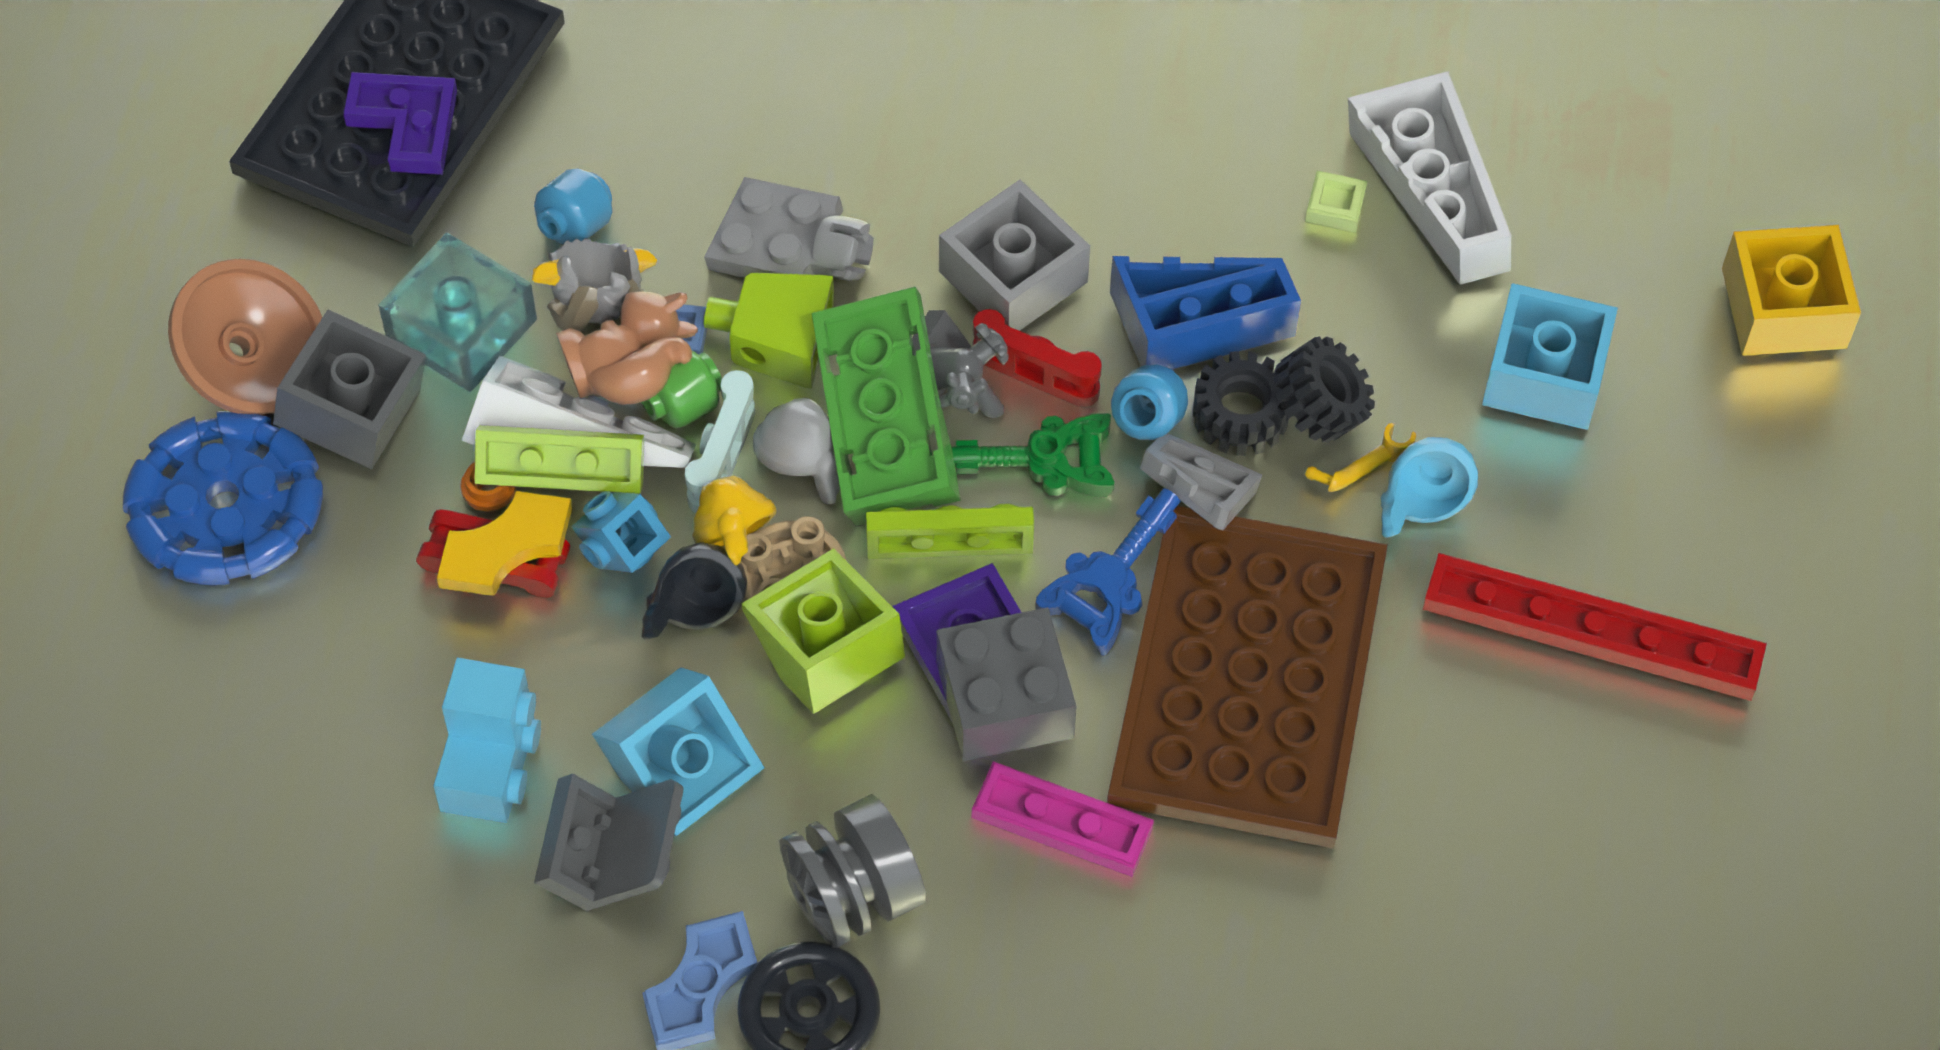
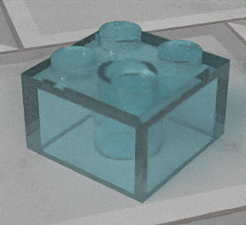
M447 232L378 305L385 336L426 354V366L470 393L487 375L498 357H503L537 320L531 282Z

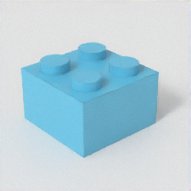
M1512 283L1482 405L1588 430L1599 394L1618 307Z

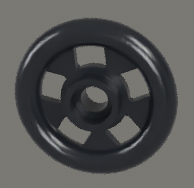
M797 942L770 952L751 969L739 994L738 1022L743 1037L752 1050H794L780 1044L787 1030L796 1036L809 1038L804 1050H865L878 1026L880 998L877 986L868 969L851 953L840 947L834 949L830 944L823 942ZM811 965L814 979H803L792 985L789 984L786 974L787 970L798 966ZM840 977H843L849 983L854 992L853 996L843 1002H838L836 994L828 986V984ZM764 995L781 996L779 1002L780 1016L778 1018L762 1017L761 1004ZM806 1004H813L820 1009L819 1013L814 1017H803L798 1011ZM837 1018H841L851 1026V1029L835 1044L823 1034L834 1026Z

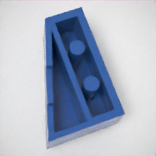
M1112 256L1110 295L1140 367L1143 365L1159 364L1173 370L1214 359L1220 355L1225 356L1230 354V352H1240L1296 336L1301 299L1282 258L1214 257V263H1181L1180 257H1163V263L1130 262L1129 256Z

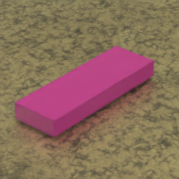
M994 761L974 802L971 818L1131 877H1133L1154 825L1153 819Z

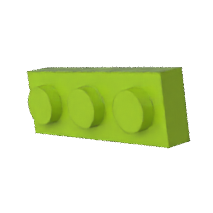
M479 425L476 429L475 484L638 494L643 489L644 435Z
M998 504L991 508L963 509L958 506L948 505L939 507L936 510L908 511L899 507H890L878 512H866L868 559L1033 554V507Z

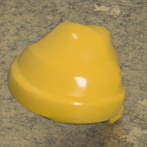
M735 475L713 480L702 487L699 507L694 517L693 540L695 544L702 542L725 547L731 562L734 565H738L742 556L748 552L747 535L755 533L765 526L776 515V507L770 499L755 491L743 479Z

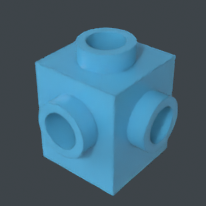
M605 491L598 494L584 506L583 512L585 515L571 526L582 541L579 548L584 557L594 567L604 570L633 573L648 563L654 553L671 538L658 519L654 507L641 494Z

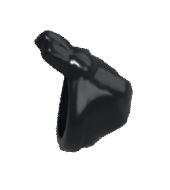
M699 542L680 548L667 559L659 574L654 592L647 597V610L642 619L641 637L643 639L658 637L668 622L674 626L689 630H704L718 626L731 619L740 610L741 603L744 602L748 582L744 566L741 562L738 565H734L729 559L725 548L719 545Z

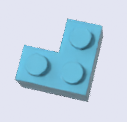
M457 657L442 705L448 738L433 785L440 812L507 823L513 803H522L527 785V771L522 769L527 753L535 754L541 735V720L534 718L536 694L529 692L525 669Z

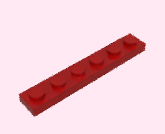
M1438 553L1422 609L1752 701L1757 688L1767 643L1442 553Z

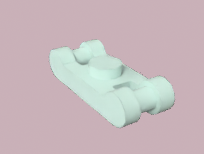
M730 371L722 378L721 394L723 405L716 423H707L700 442L701 459L693 460L685 468V483L688 488L687 501L689 508L694 513L697 512L702 487L713 480L732 475L755 418L753 380L744 371Z

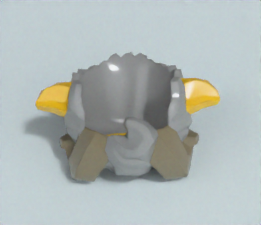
M584 238L582 241L575 239L569 242L567 240L558 250L549 253V261L543 262L533 269L532 280L535 283L551 285L554 299L547 305V309H549L557 327L561 330L572 328L580 331L588 323L602 324L606 320L618 319L626 294L630 292H644L643 289H640L642 281L640 273L655 266L657 259L646 249H633L631 246L627 247L626 244L614 243L610 245L608 243L592 242L587 238Z

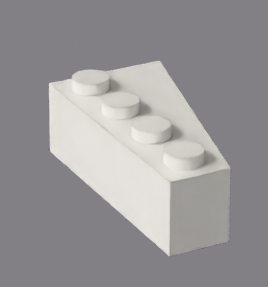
M1446 71L1349 97L1348 111L1351 137L1458 283L1461 285L1510 272L1512 236L1449 72Z

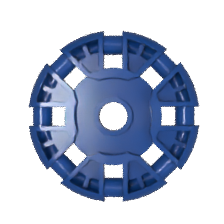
M218 411L216 412L217 417L198 422L194 416L170 427L149 444L151 451L146 458L135 461L127 477L123 492V511L130 516L126 529L137 550L157 569L166 567L173 571L176 579L188 583L214 586L230 585L229 579L251 575V578L254 579L276 569L298 551L297 543L302 536L312 533L321 511L323 499V483L316 479L315 475L319 470V465L314 454L300 436L284 428L279 429L271 425V419L267 416ZM221 438L223 440V444L210 443L205 445L204 447L202 446L203 442H208ZM261 445L269 448V452L263 459L254 454ZM168 465L178 469L172 480L161 474ZM294 481L290 489L279 491L278 484ZM222 492H232L238 495L237 501L230 507L218 509L210 505L211 500ZM168 510L170 516L158 519L152 515V513ZM276 521L283 524L280 530L272 529ZM185 541L193 546V548L189 547L185 551L180 550ZM244 543L245 553L225 558L222 547Z

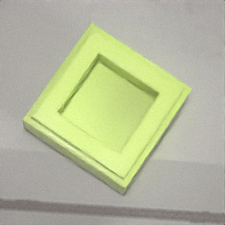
M1317 170L1305 222L1356 233L1368 181Z

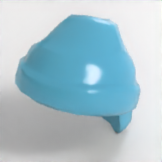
M1427 437L1410 444L1399 455L1390 469L1387 491L1381 495L1383 537L1388 538L1399 534L1405 519L1417 523H1435L1450 518L1463 510L1473 499L1478 487V469L1473 455L1463 444L1449 438Z

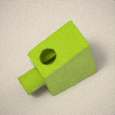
M750 273L745 277L739 301L709 297L704 315V328L730 332L731 360L736 365L812 389L819 364L812 313L834 308L833 276Z

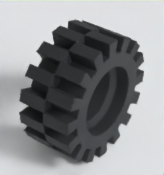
M1320 336L1314 337L1280 360L1281 362L1276 365L1274 370L1278 375L1273 378L1274 386L1282 389L1276 393L1278 402H1286L1288 408L1284 410L1288 419L1295 416L1298 420L1295 427L1300 432L1308 428L1309 438L1315 441L1321 438L1322 443L1337 440L1369 419L1372 415L1370 411L1375 406V401L1369 398L1374 394L1373 385L1365 384L1364 382L1369 375L1365 368L1359 371L1355 365L1360 360L1354 353L1348 357L1345 354L1347 347L1341 342L1334 346L1333 338L1327 336L1323 339Z
M1239 351L1230 352L1229 362L1227 363L1220 355L1213 359L1212 368L1207 364L1201 370L1200 379L1197 378L1193 417H1195L1197 432L1199 433L1204 430L1203 440L1209 445L1218 439V451L1226 454L1230 445L1237 446L1236 456H1246L1247 446L1253 447L1255 455L1264 452L1265 442L1271 447L1275 446L1279 442L1280 434L1284 436L1288 427L1289 419L1284 413L1288 405L1286 402H1278L1276 393L1282 389L1274 386L1273 378L1278 375V373L1273 372L1275 361L1266 357L1263 363L1260 364L1257 362L1258 353L1249 351L1248 360H1240ZM1231 393H1248L1260 399L1263 403V408L1253 414H1238L1225 408L1222 404V399Z

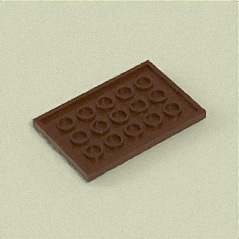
M1177 506L1173 511L1176 513L1177 518L1162 536L1110 781L1107 803L1124 809L1334 849L1388 544L1236 516L1222 531L1215 528L1191 508Z

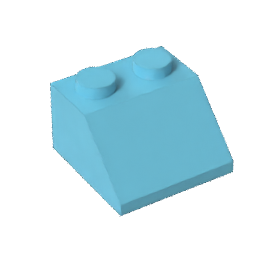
M682 667L592 733L619 779L631 792L669 779L683 786L684 790L680 805L681 817L676 825L674 836L679 835L765 768L710 677Z

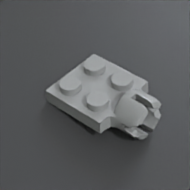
M744 177L704 258L708 270L744 278L750 273L828 275L836 279L858 281L864 276L866 269L851 265L859 263L869 266L874 238L869 234V223L860 219L841 216L843 207L838 196Z

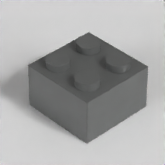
M328 309L277 387L273 424L367 468L373 469L420 392L426 354Z
M1048 607L937 630L936 663L962 761L1074 738L1077 706Z

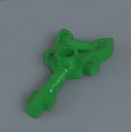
M1109 413L1091 414L1076 418L1067 424L1060 417L1047 416L1042 421L1040 430H1034L1030 434L1028 445L980 447L978 446V440H956V446L951 447L956 474H978V468L1028 467L1030 477L1035 482H1042L1044 491L1050 496H1060L1065 493L1068 487L1078 493L1095 497H1108L1114 491L1115 482L1111 473L1104 466H1101L1100 445L1109 435L1111 415ZM1071 444H1078L1079 467L1071 466L1065 456L1066 450Z

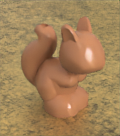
M630 292L626 294L621 307L620 325H617L613 320H606L601 324V330H596L586 336L572 328L556 333L580 399L595 394L611 402L628 405L646 401L662 391L668 382L672 367L678 363L686 364L692 359V350L689 344L682 338L695 336L698 328L694 324L679 321L676 311L686 303L688 299L687 294L679 292L664 297L652 292Z

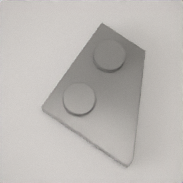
M1169 433L1157 438L1146 449L1140 466L1143 472L1164 488L1172 491L1184 504L1215 528L1222 531L1256 494L1262 478V474Z

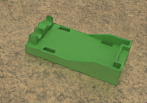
M911 287L812 313L843 510L846 516L855 526L867 524L866 512H878L890 507L908 510L928 504H933L934 507L961 501L953 452L936 385L921 294L917 288ZM918 334L921 348L916 350V355L912 335ZM837 354L836 362L839 365L840 375L835 376L831 372L829 356ZM935 433L938 450H934L932 455L929 434ZM852 453V460L856 468L855 475L852 473L848 454Z

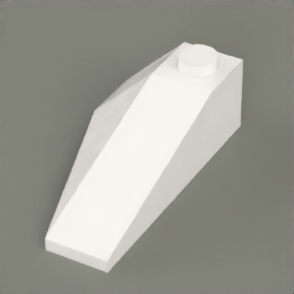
M502 356L498 357L482 381L462 441L474 445L473 450L475 451V433L479 425L644 435V466L677 468L687 467L696 444L640 417L627 416L622 421L614 417V411L608 407L609 402L594 395L588 398H574L563 392L566 384L565 381Z

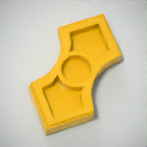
M516 491L509 507L491 523L472 530L449 531L437 575L438 587L494 596L506 575L519 565L536 558L561 556L572 512L571 498Z

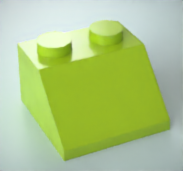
M834 548L741 603L746 618L781 681L813 714L905 658L899 613Z

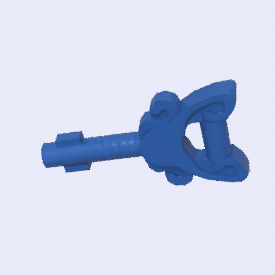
M1163 488L1155 499L1148 496L1136 512V516L1140 520H1138L1112 555L1102 551L1093 552L1089 558L1080 552L1071 554L1066 559L1065 568L1067 575L1056 579L1036 597L1035 609L1048 607L1051 616L1061 615L1062 612L1090 630L1094 647L1100 655H1107L1113 647L1121 628L1122 613L1128 615L1139 612L1143 605L1141 594L1136 589L1135 574L1130 567L1155 536L1156 532L1159 531L1165 534L1175 521L1177 515L1173 511L1180 503L1178 496L1166 488ZM1079 590L1096 592L1107 604V607L1101 612L1077 596L1076 593Z

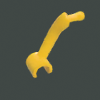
M1389 423L1384 430L1382 445L1343 469L1336 471L1334 476L1322 472L1314 466L1308 467L1305 476L1307 479L1316 480L1328 485L1329 492L1339 491L1362 478L1384 462L1390 461L1394 463L1410 444L1415 443L1416 432L1413 431L1411 433V437L1407 442L1398 443L1391 439L1395 424Z

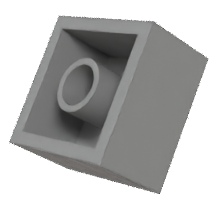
M1021 180L1009 186L939 235V272L979 311L985 309L996 310L1003 315L1005 325L1019 331L1088 283L1090 245Z

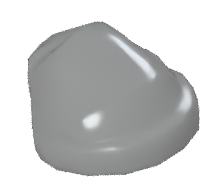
M809 398L793 399L785 404L774 407L754 432L753 449L757 459L776 473L789 476L812 475L822 502L825 504H835L836 495L840 491L829 417L815 401Z

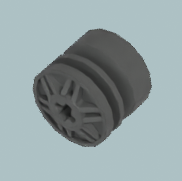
M873 794L834 813V824L838 840H835L831 833L818 821L805 827L807 841L797 831L779 840L780 852L787 871V879L800 909L808 921L814 925L823 940L834 949L850 941L849 927L858 936L871 931L868 902L887 922L926 903V891L922 876L912 851L891 813L880 799Z

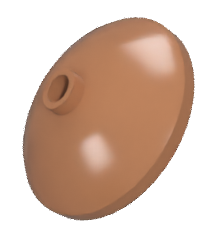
M224 260L201 269L187 281L177 294L168 321L169 344L174 360L186 381L209 402L237 414L271 415L275 412L277 387L321 321L322 315L315 301L305 288L284 271L255 260ZM235 343L239 345L243 351V356L234 354L229 344Z

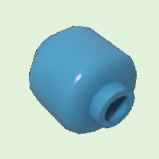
M579 168L564 171L536 194L534 209L537 225L547 238L560 244H564L567 240L572 242L575 239L582 241L584 238H590L608 224L611 219L612 195L608 185L600 176Z
M1159 364L1143 365L1130 372L1115 387L1111 399L1112 416L1117 426L1128 436L1138 440H1156L1168 434L1182 420L1188 406L1187 389L1182 379L1172 369Z

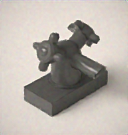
M929 310L925 316L941 407L944 408L952 405L957 409H967L971 414H976L980 409L985 416L990 418L1002 416L1005 411L1004 405L982 375L983 365L994 356L1002 365L1009 360L1007 345L1003 337L992 328H988L986 324L981 323L975 327L978 332L976 335L980 341L971 347L945 310ZM914 334L912 337L915 355L916 350L921 349L918 334Z

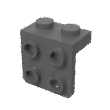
M575 774L558 778L534 883L586 911L658 889L664 882L670 869L669 857L676 825L681 817L680 805L684 790L683 786L669 779L619 797H614Z

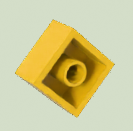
M1839 225L1734 231L1723 262L1722 272L1742 356L1847 349L1861 310Z

